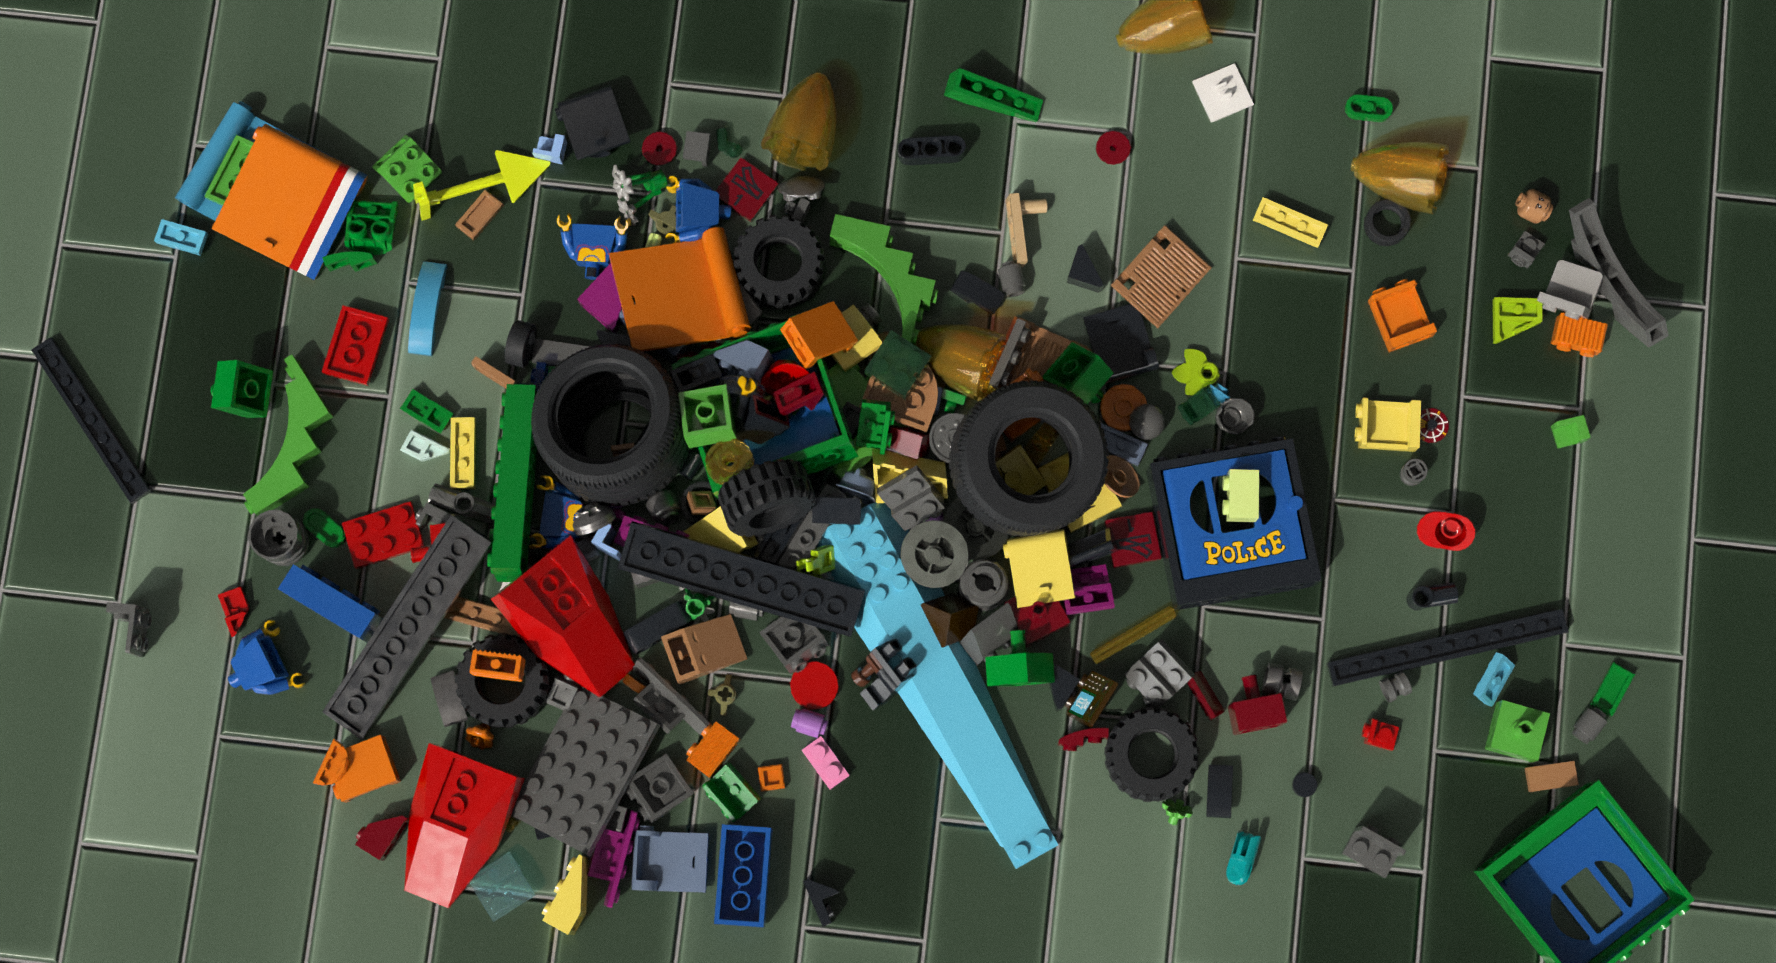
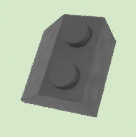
M1006 603L972 628L961 640L960 644L976 665L983 661L986 663L985 657L998 656L996 651L1003 647L1004 650H1007L1011 647L1010 631L1019 630L1011 606Z

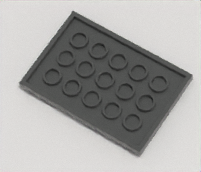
M580 685L570 707L563 710L526 778L511 816L591 856L660 725L603 696L598 697Z

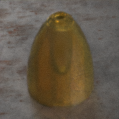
M1145 0L1124 20L1118 28L1119 34H1116L1120 48L1124 47L1126 51L1140 54L1179 53L1213 43L1209 25H1207L1200 0Z
M814 73L800 81L785 96L772 115L763 135L761 147L762 149H768L773 154L772 159L803 171H805L806 167H816L820 171L828 166L836 134V105L830 81L825 75Z
M1411 141L1374 147L1359 153L1357 158L1353 157L1351 171L1354 172V176L1364 186L1382 198L1414 211L1434 215L1437 211V207H1434L1435 201L1441 200L1446 181L1448 165L1444 156L1449 154V145Z
M944 324L920 329L916 344L912 343L915 353L926 361L937 378L952 389L979 402L996 390L989 382L1008 340H1006L1007 335L989 329L961 324Z

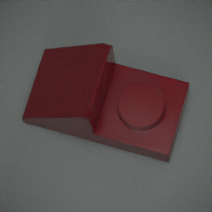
M816 372L773 392L779 412L783 416L803 406L812 411L824 394Z

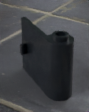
M611 85L557 103L558 108H555L558 121H564L577 161L630 143Z
M1129 304L1083 317L1093 353L1098 355L1114 372L1105 384L1159 369L1157 356L1154 348L1150 346L1142 315L1134 306Z

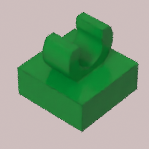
M945 386L941 398L948 400L944 411L954 413L957 403L965 404L968 393Z

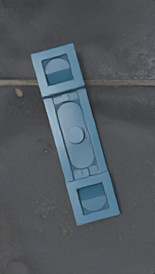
M423 261L411 313L408 353L432 356L436 335L434 329L441 288H444L446 264Z

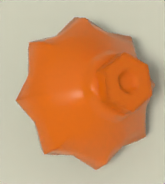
M481 723L466 729L467 735L465 739L472 747L483 750L493 746L494 735L490 732L489 725Z

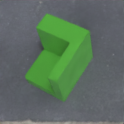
M1584 415L1557 421L1551 426L1557 448L1583 443L1591 438Z

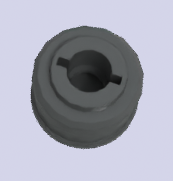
M951 413L944 415L933 424L930 430L929 443L932 452L939 461L945 462L946 465H949L951 461L949 459L950 446L956 428L964 417L962 414Z
M979 559L971 562L965 568L959 578L958 589L961 597L979 607L978 611H990L1000 606L1008 594L1009 582L1005 570L997 562L990 559Z

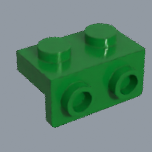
M862 399L856 446L880 449V454L885 455V448L890 447L892 433H888L889 425L893 426L895 411H891V402Z
M730 762L702 785L707 797L715 801L721 808L723 815L732 822L742 818L762 799Z

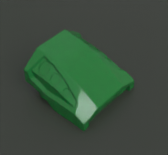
M355 199L347 214L345 247L352 251L366 252L374 255H383L393 249L392 242L398 213V202L356 201Z

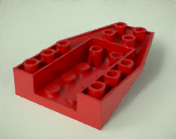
M571 535L560 541L543 558L491 598L537 657L596 696H603L624 678L627 672L629 673L633 670L635 663L610 598Z
M429 743L409 812L404 891L450 908L498 849L525 778L459 754V752L441 745Z

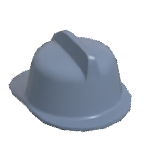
M858 468L856 472L847 471L840 483L836 484L846 496L860 498L861 503L869 505L876 502L873 497L874 480L867 476L866 471L862 468Z

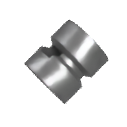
M1269 662L1263 680L1262 693L1269 695L1281 693L1282 698L1296 701L1302 683L1303 670L1291 667L1284 670L1283 665Z

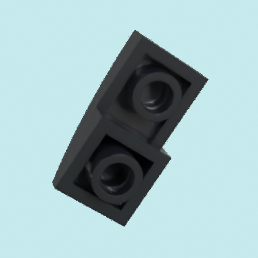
M963 270L960 271L950 291L965 302H973L990 315L995 314L1005 296L1003 292Z
M1209 765L1206 817L1231 818L1233 766Z

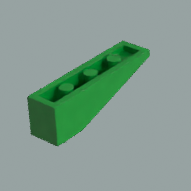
M961 68L950 73L944 96L965 104L1035 123L1038 121L1043 103L1042 99Z

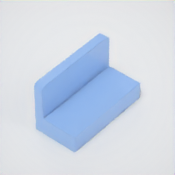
M608 524L596 532L591 542L597 550L620 561V552L610 547L617 532L612 525Z

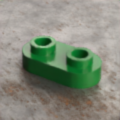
M1357 94L1351 96L1345 104L1347 116L1354 120L1384 122L1389 119L1393 111L1392 103L1384 97ZM1358 106L1360 111L1356 112L1352 107ZM1381 108L1383 114H1378L1376 109Z

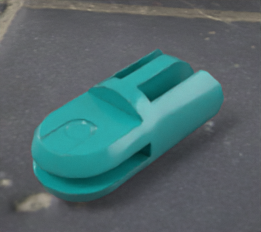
M1243 831L1237 832L1226 869L1227 879L1232 884L1243 885L1250 878L1261 836L1244 833Z

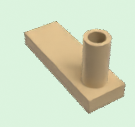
M1012 193L1005 200L1013 261L1016 264H1021L1023 268L1028 259L1022 215L1046 213L1047 201L1046 199L1020 200L1019 193Z

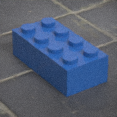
M293 564L278 590L368 643L383 620L379 616L381 611L365 601L360 605V598L345 589L339 592L340 586L325 577L319 580L320 574L302 564L299 568Z
M722 824L714 924L765 927L772 828Z

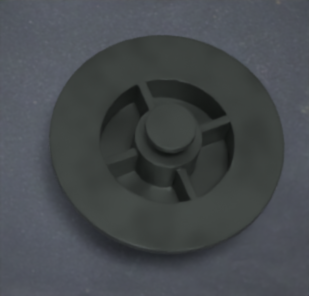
M958 498L946 510L943 522L951 524L963 535L968 547V559H987L998 553L1003 544L1006 543L1009 534L1000 533L999 530L995 531L990 526L987 527L982 524L981 520L978 521L973 517L974 514H970L967 507H964L961 498Z
M938 520L925 521L913 527L905 536L901 546V562L906 573L916 583L929 588L945 587L955 582L964 572L968 562L967 543L960 531L951 524Z

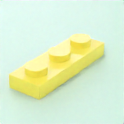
M1264 197L1253 218L1255 222L1316 248L1319 247L1328 226L1323 222Z
M451 418L450 488L475 489L476 418Z

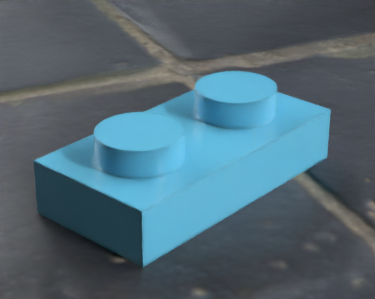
M161 219L154 241L157 244L201 256L208 233Z
M1496 652L1473 694L1484 704L1492 707L1515 665L1506 656Z

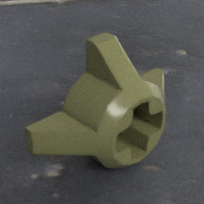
M672 205L669 211H664L660 214L650 210L648 215L655 221L656 228L660 233L676 232V207ZM663 223H665L666 225H668V227H667V228H664V227H663Z
M726 675L724 684L719 685L716 690H708V696L715 697L716 701L721 705L720 715L726 716L727 707L733 704L737 697V692L731 685L732 675Z

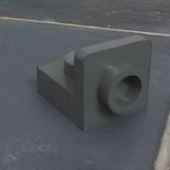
M1524 231L1508 256L1512 258V262L1517 266L1528 268L1544 246V243Z
M426 503L424 507H420L416 514V525L424 529L430 517H432L431 522L443 524L447 522L451 514Z
M559 672L546 699V703L561 710L568 709L580 684Z

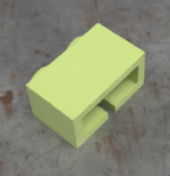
M1230 469L1227 476H1223L1222 487L1223 491H1227V500H1223L1222 513L1227 515L1226 521L1256 522L1259 519V470Z

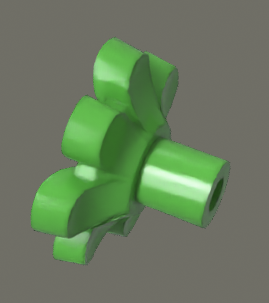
M1166 799V801L1162 802V808L1166 810V815L1169 816L1168 822L1172 825H1177L1179 819L1184 817L1190 818L1193 814L1192 808L1190 806H1183L1184 801L1181 799H1177L1176 803L1171 799Z

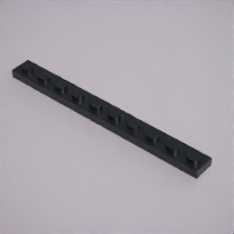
M1563 609L1336 660L1326 664L1332 687L1566 634L1569 631Z

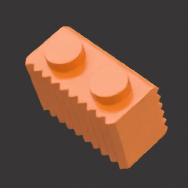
M1560 313L1556 317L1551 344L1557 345L1556 348L1558 350L1566 352L1571 351V349L1580 351V355L1585 357H1594V355L1602 352L1608 324L1579 317V320L1564 316L1565 313Z
M475 649L472 652L470 674L522 682L526 660L521 655H511L510 653L507 655L501 652L493 653L491 651H478Z
M717 721L713 725L710 723L703 730L701 735L704 738L699 744L694 743L686 753L689 756L687 761L710 779L740 742L738 737Z

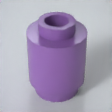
M804 708L802 710L796 709L791 728L796 729V732L818 738L820 734H825L828 721L824 720L825 715Z

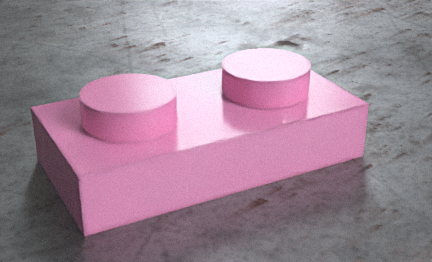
M822 736L802 749V752L829 790L850 776Z

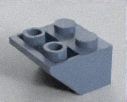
M748 340L715 351L713 355L718 362V367L724 371L723 374L726 377L736 380V378L744 376L747 380L746 384H748L749 378H751L755 382L756 388L763 389L761 385L762 377L768 372L772 363L775 362L768 349Z

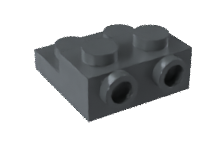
M917 465L877 488V494L891 509V516L904 531L912 529L929 517H939L945 508L944 497Z
M784 617L778 618L759 632L790 674L794 671L796 673L802 671L807 665L806 662L812 657H821L829 645L815 626Z
M1161 639L1124 675L1127 677L1126 682L1128 686L1134 690L1138 689L1144 695L1143 701L1147 706L1159 709L1195 674Z
M667 753L634 774L625 791L630 801L635 799L639 805L637 811L644 821L649 820L651 824L694 794Z

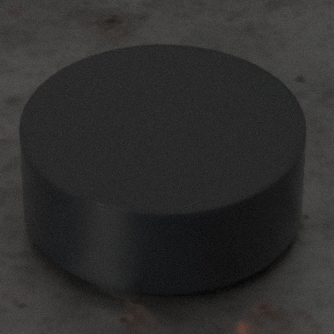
M1300 773L1294 777L1292 789L1299 797H1309L1315 793L1317 781L1309 773Z

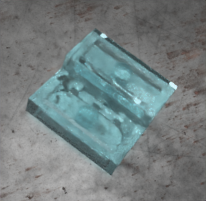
M510 851L481 869L470 882L493 922L535 896V892L524 877L521 868Z

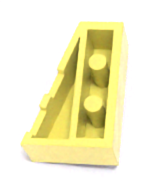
M872 448L875 498L877 503H885L877 494V488L916 465L942 494L944 499H948L945 462L925 458L915 459L886 450L885 455L880 454V449Z

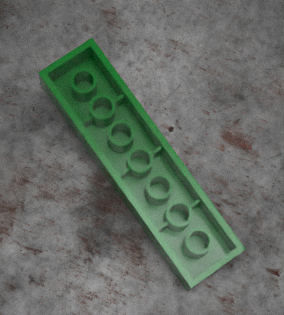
M507 384L506 392H502L501 402L502 407H505L504 415H500L499 425L503 432L502 437H498L497 443L498 452H501L500 460H496L495 466L496 474H499L498 483H494L493 495L497 497L496 506H492L491 518L495 522L494 529H490L489 538L493 541L492 552H488L487 566L491 568V574H494L497 582H513L528 569L529 536L531 533L537 447L533 439L531 426L532 407L538 393L536 385Z

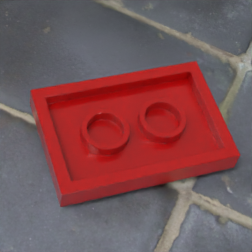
M342 305L321 372L325 375L369 386L389 318Z
M411 501L342 523L356 569L410 553L413 547H425L420 527L416 525V514Z

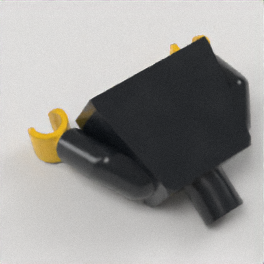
M741 376L738 379V385L742 391L737 396L733 411L737 440L734 441L740 444L747 439L757 444H763L790 428L789 420L792 415L790 413L785 416L780 414L777 404L754 394L748 397V393L755 390L756 384L751 378H749V382L746 384V378Z

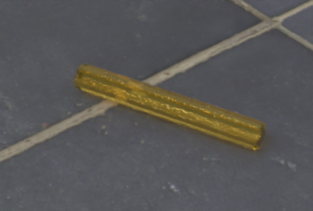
M1168 606L1090 653L1092 660L1098 664L1176 617L1174 609Z

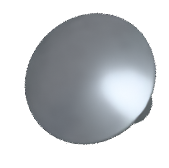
M800 176L783 181L779 184L778 190L783 194L786 201H794L798 197L818 199L821 197V191L825 188V183L818 178Z

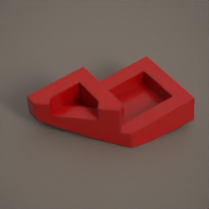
M242 586L218 594L231 637L237 635L250 609Z

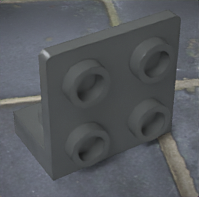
M107 602L106 612L113 614L114 619L129 622L125 653L136 657H144V652H147L149 640L146 638L147 628H150L152 616L149 614L150 610L136 604Z
M1371 825L1355 828L1341 854L1379 876L1386 878L1397 856H1403L1406 853V850L1401 848L1403 844L1394 838L1389 837L1387 839L1380 836L1381 831Z

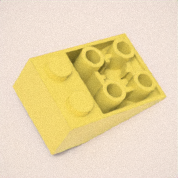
M580 854L577 858L573 857L566 869L569 873L566 879H561L554 890L557 893L556 897L552 902L548 901L542 912L545 915L542 921L567 935H575L586 915L588 857Z

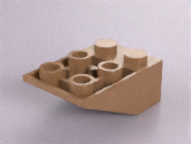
M731 614L661 636L676 680L680 685L747 660Z

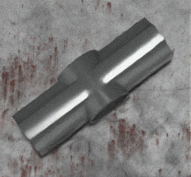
M436 483L431 488L428 503L458 513L463 517H469L494 526L495 520L491 518L492 506H496V504ZM471 500L469 509L460 510L462 501Z

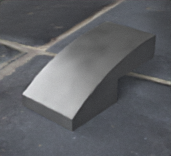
M454 671L430 678L445 727L468 720L467 712L461 705L462 701L457 697L456 689L458 687L455 683L456 674Z

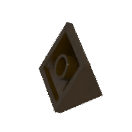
M950 593L921 604L942 648L960 642L976 625L979 607L956 594Z

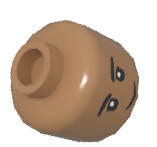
M1530 189L1525 194L1521 193L1516 200L1518 215L1535 224L1546 221L1553 210L1550 197L1535 189Z

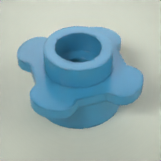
M1219 383L1216 386L1210 384L1211 389L1208 392L1210 396L1221 403L1231 398L1227 394L1229 392L1227 388Z

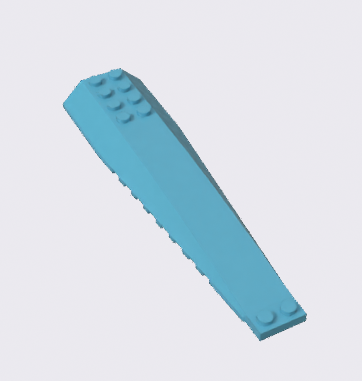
M875 502L861 509L860 525L833 524L827 527L816 548L824 545H833L836 569L831 570V573L834 576V580L865 589L854 628L870 652L881 644L897 639L902 645V650L898 653L902 660L909 657L917 665L912 672L915 676L898 693L1000 847L1005 849L1012 864L1017 869L1058 846V843L1047 825V819L976 663L960 642L944 648L941 647L921 607L922 603L945 595L941 587L929 588L916 583L904 570L901 562V546L910 530H903L891 516V509L885 503Z

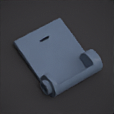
M640 826L639 830L634 831L632 890L706 893L709 833L654 831V826Z

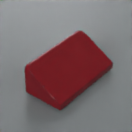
M1197 671L1187 684L1208 720L1211 721L1225 711L1203 673Z

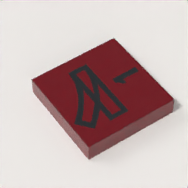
M740 158L716 192L719 193V200L722 203L730 206L732 210L752 223L776 191L779 183L743 158Z
M1152 512L1105 520L1106 529H1112L1120 550L1111 554L1113 568L1161 560Z

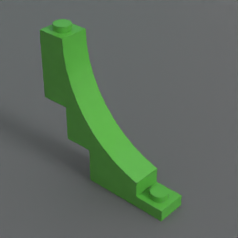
M292 354L284 359L288 365L285 367V370L293 380L285 385L289 406L285 440L277 459L269 471L257 484L243 494L247 500L244 502V505L250 514L255 513L259 515L268 510H274L310 487L298 467L322 452L310 432L333 418V415L301 364Z

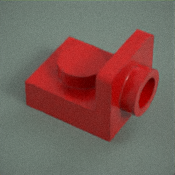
M1372 718L1369 720V723L1365 722L1363 726L1362 737H1365L1364 744L1393 751L1399 727L1379 722L1378 719Z

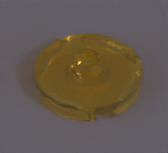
M731 439V441H719L713 445L706 455L705 463L709 477L715 483L723 485L733 475L739 474L744 469L751 468L754 465V458L750 448L744 442ZM729 462H734L732 466H727Z

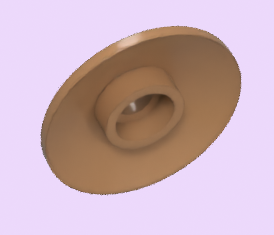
M1109 455L1107 457L1109 459L1108 471L1104 484L1111 492L1120 497L1129 498L1134 496L1140 486L1136 471L1124 459Z

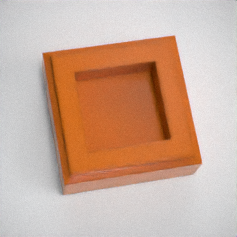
M782 764L758 767L761 792L785 789Z

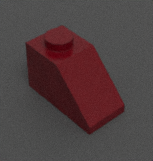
M398 816L369 823L367 827L363 826L356 835L358 841L355 845L378 860L385 861L409 823V818Z

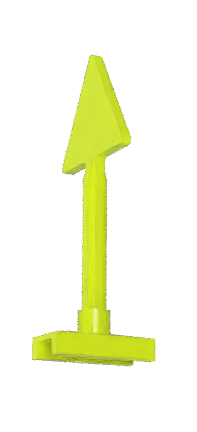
M496 150L495 156L501 170L500 173L440 191L433 190L427 192L423 182L413 184L414 200L416 204L419 203L421 220L431 218L430 206L439 204L440 201L500 183H505L512 203H515L550 166V161Z

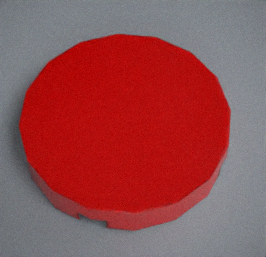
M817 661L807 662L806 667L802 671L793 673L790 682L791 694L795 701L803 708L809 710L822 709L829 706L836 698L838 679L834 671L826 664Z

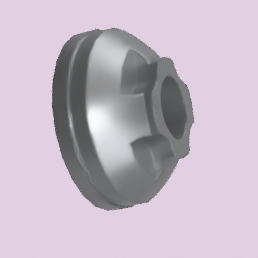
M596 502L590 503L577 511L573 522L574 532L576 535H585L599 530L611 523L616 518V515L612 508L606 505H600Z

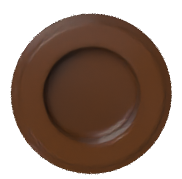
M628 672L622 679L623 683L637 693H640L647 687L642 681Z

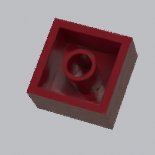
M1015 596L1004 603V605L1008 603L1011 606L1018 629L1025 630L1026 648L1070 624V620L1059 601L1045 604L1037 601L1032 606L1017 608Z
M1257 675L1242 677L1246 699L1233 702L1227 707L1233 735L1279 727L1287 723L1281 693L1264 697L1260 696Z

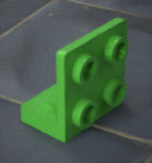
M404 135L371 166L408 203L414 199L413 184L423 182L426 188L442 173L441 169L407 135Z

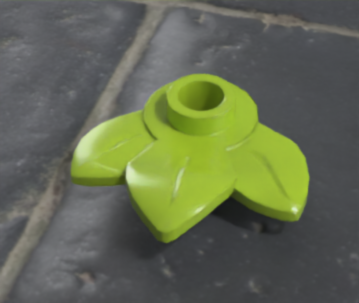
M1185 349L1184 357L1186 363L1177 366L1171 372L1178 382L1186 384L1185 394L1192 396L1201 394L1207 385L1214 384L1220 374L1218 367L1214 363L1208 362L1203 352L1195 349ZM1205 370H1208L1211 372L1212 376L1206 378L1204 377L1203 372Z

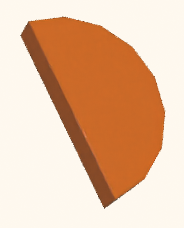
M333 739L313 784L322 786L334 784L342 779L347 772L349 765L348 752L338 740Z

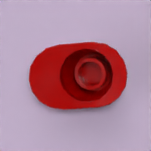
M777 360L772 363L768 372L762 377L761 385L763 390L773 396V392L809 375L810 372L804 367L797 365V362L794 360Z
M1433 511L1420 519L1417 525V535L1419 540L1427 546L1460 551L1472 544L1475 538V528L1467 517L1457 513Z

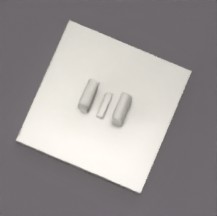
M1235 63L1192 81L1211 123L1254 105Z

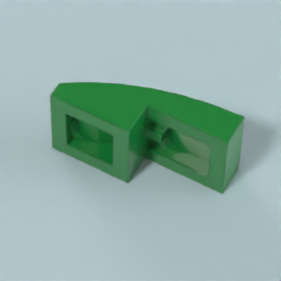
M341 252L322 257L325 266L330 272L350 265L357 272L377 264L374 256L366 252Z
M414 389L411 390L400 407V410L440 434L453 415L452 412Z

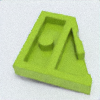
M1493 298V344L1502 342L1542 322V304L1537 301L1538 298Z

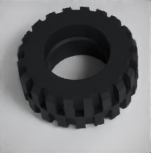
M770 215V220L758 219L756 220L757 225L754 227L749 225L745 229L746 234L744 236L740 235L737 241L738 247L734 251V267L740 284H743L744 289L756 303L759 301L762 303V306L767 308L770 305L775 306L776 309H783V306L786 305L793 308L796 307L797 302L801 301L804 303L809 299L808 296L810 294H814L818 290L817 285L822 282L823 270H825L823 248L821 247L819 237L815 236L814 230L809 225L804 226L802 220L796 218L793 221L788 215H783L782 218ZM777 243H784L795 247L802 258L801 268L798 273L784 281H772L763 277L757 266L760 253L768 246Z
M777 459L776 461L771 462L770 460L763 464L753 465L751 468L744 469L739 474L730 477L729 481L724 482L722 488H720L718 501L729 530L738 536L752 537L753 535L761 536L766 533H773L776 530L785 529L789 525L797 523L801 518L806 517L809 511H812L816 502V496L807 471L801 463L792 459Z
M499 633L498 636L488 635L485 636L484 640L474 642L472 644L474 647L470 650L467 649L463 653L465 657L457 665L459 671L458 675H455V683L458 687L456 689L457 697L462 701L461 705L472 717L492 727L513 728L517 724L523 725L527 723L529 718L535 717L539 713L538 710L541 706H545L547 693L551 690L549 685L551 672L548 671V663L537 657L525 641L516 635L511 636L506 633ZM473 650L521 655L526 660L524 668L525 686L522 693L515 700L500 704L489 700L485 696L481 687L482 677L470 674Z
M1146 707L1145 709L1132 711L1113 727L1104 750L1105 766L1109 771L1110 779L1116 783L1121 792L1127 793L1129 797L1135 800L1159 802L1180 793L1192 781L1194 773L1198 769L1200 751L1199 747H1197L1195 733L1191 732V726L1187 722L1180 719L1181 716L1168 712V709ZM1142 733H1160L1173 746V765L1166 774L1160 777L1149 778L1142 776L1134 770L1130 763V745Z

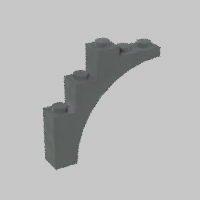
M1588 198L1569 209L1575 236L1571 240L1574 256L1588 269L1603 274L1599 292L1612 303L1615 320L1648 348L1668 337L1666 319L1642 296L1614 254L1600 223L1595 203Z

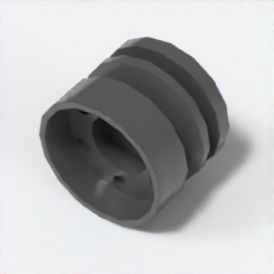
M268 510L259 514L253 520L249 528L248 540L251 549L258 556L278 566H290L299 562L305 556L309 548L310 536L307 528L293 516L281 510Z

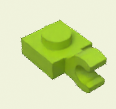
M824 545L811 550V558H803L796 561L797 570L806 569L807 572L812 571L813 574L820 575L836 569L833 545Z

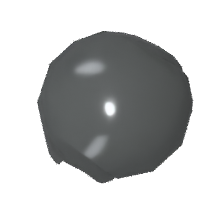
M1243 398L1228 399L1218 407L1215 415L1216 423L1220 430L1227 434L1243 433L1254 422V410L1251 404Z
M1143 404L1136 407L1130 414L1129 426L1135 436L1144 440H1151L1158 437L1164 430L1165 417L1162 411L1155 405Z

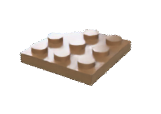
M884 341L862 399L891 402V411H895V422L927 433L937 406V382L929 365L918 354Z

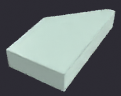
M412 429L400 449L421 462L450 453V448Z

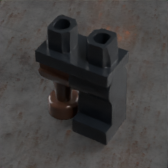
M897 639L875 647L867 655L866 661L868 663L865 667H857L851 673L852 680L860 687H865L871 681V675L874 672L879 677L860 693L872 710L885 705L915 676L912 672L917 665L912 658L907 657L902 660L898 654L902 650V645Z

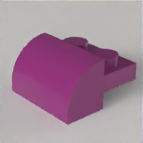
M1106 564L1070 569L1075 598L1062 600L1066 615L1114 609L1115 604Z

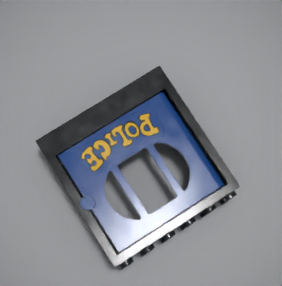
M1285 436L1271 439L1272 442L1263 444L1262 440L1252 441L1248 443V446L1240 448L1238 444L1224 447L1223 451L1215 452V449H1206L1200 451V455L1191 456V453H1183L1177 455V459L1168 460L1167 457L1153 459L1154 463H1150L1146 474L1173 611L1315 587L1322 580L1293 438L1286 440ZM1230 469L1259 470V474L1271 484L1276 497L1275 511L1269 522L1265 525L1262 524L1259 511V519L1254 522V528L1222 533L1211 478L1227 475ZM1161 474H1163L1183 580L1185 581L1181 580ZM1200 481H1203L1213 534L1200 528L1194 521L1190 511V496L1194 487Z

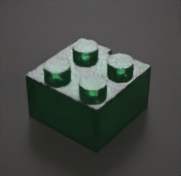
M891 330L866 367L865 375L906 400L917 383V378L913 375L916 372V376L920 378L931 362L932 356Z

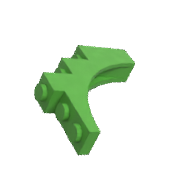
M835 214L830 233V245L847 250L862 258L875 268L889 284L897 299L902 317L901 347L910 350L911 344H916L919 334V330L915 329L917 322H922L924 310L929 311L931 303L936 304L939 291L935 289L936 280L914 276L916 263L912 262L913 253L891 248L894 236L890 235L891 226Z

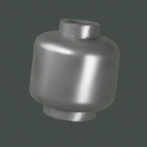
M670 490L658 491L656 495L650 496L646 503V508L655 523L667 526L676 522L680 517L681 505L675 494Z

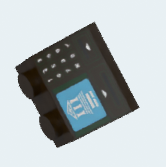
M1091 671L1089 676L1083 675L1077 685L1081 688L1077 696L1072 694L1065 704V707L1068 708L1065 714L1089 729L1094 725L1118 686L1117 682L1094 671Z

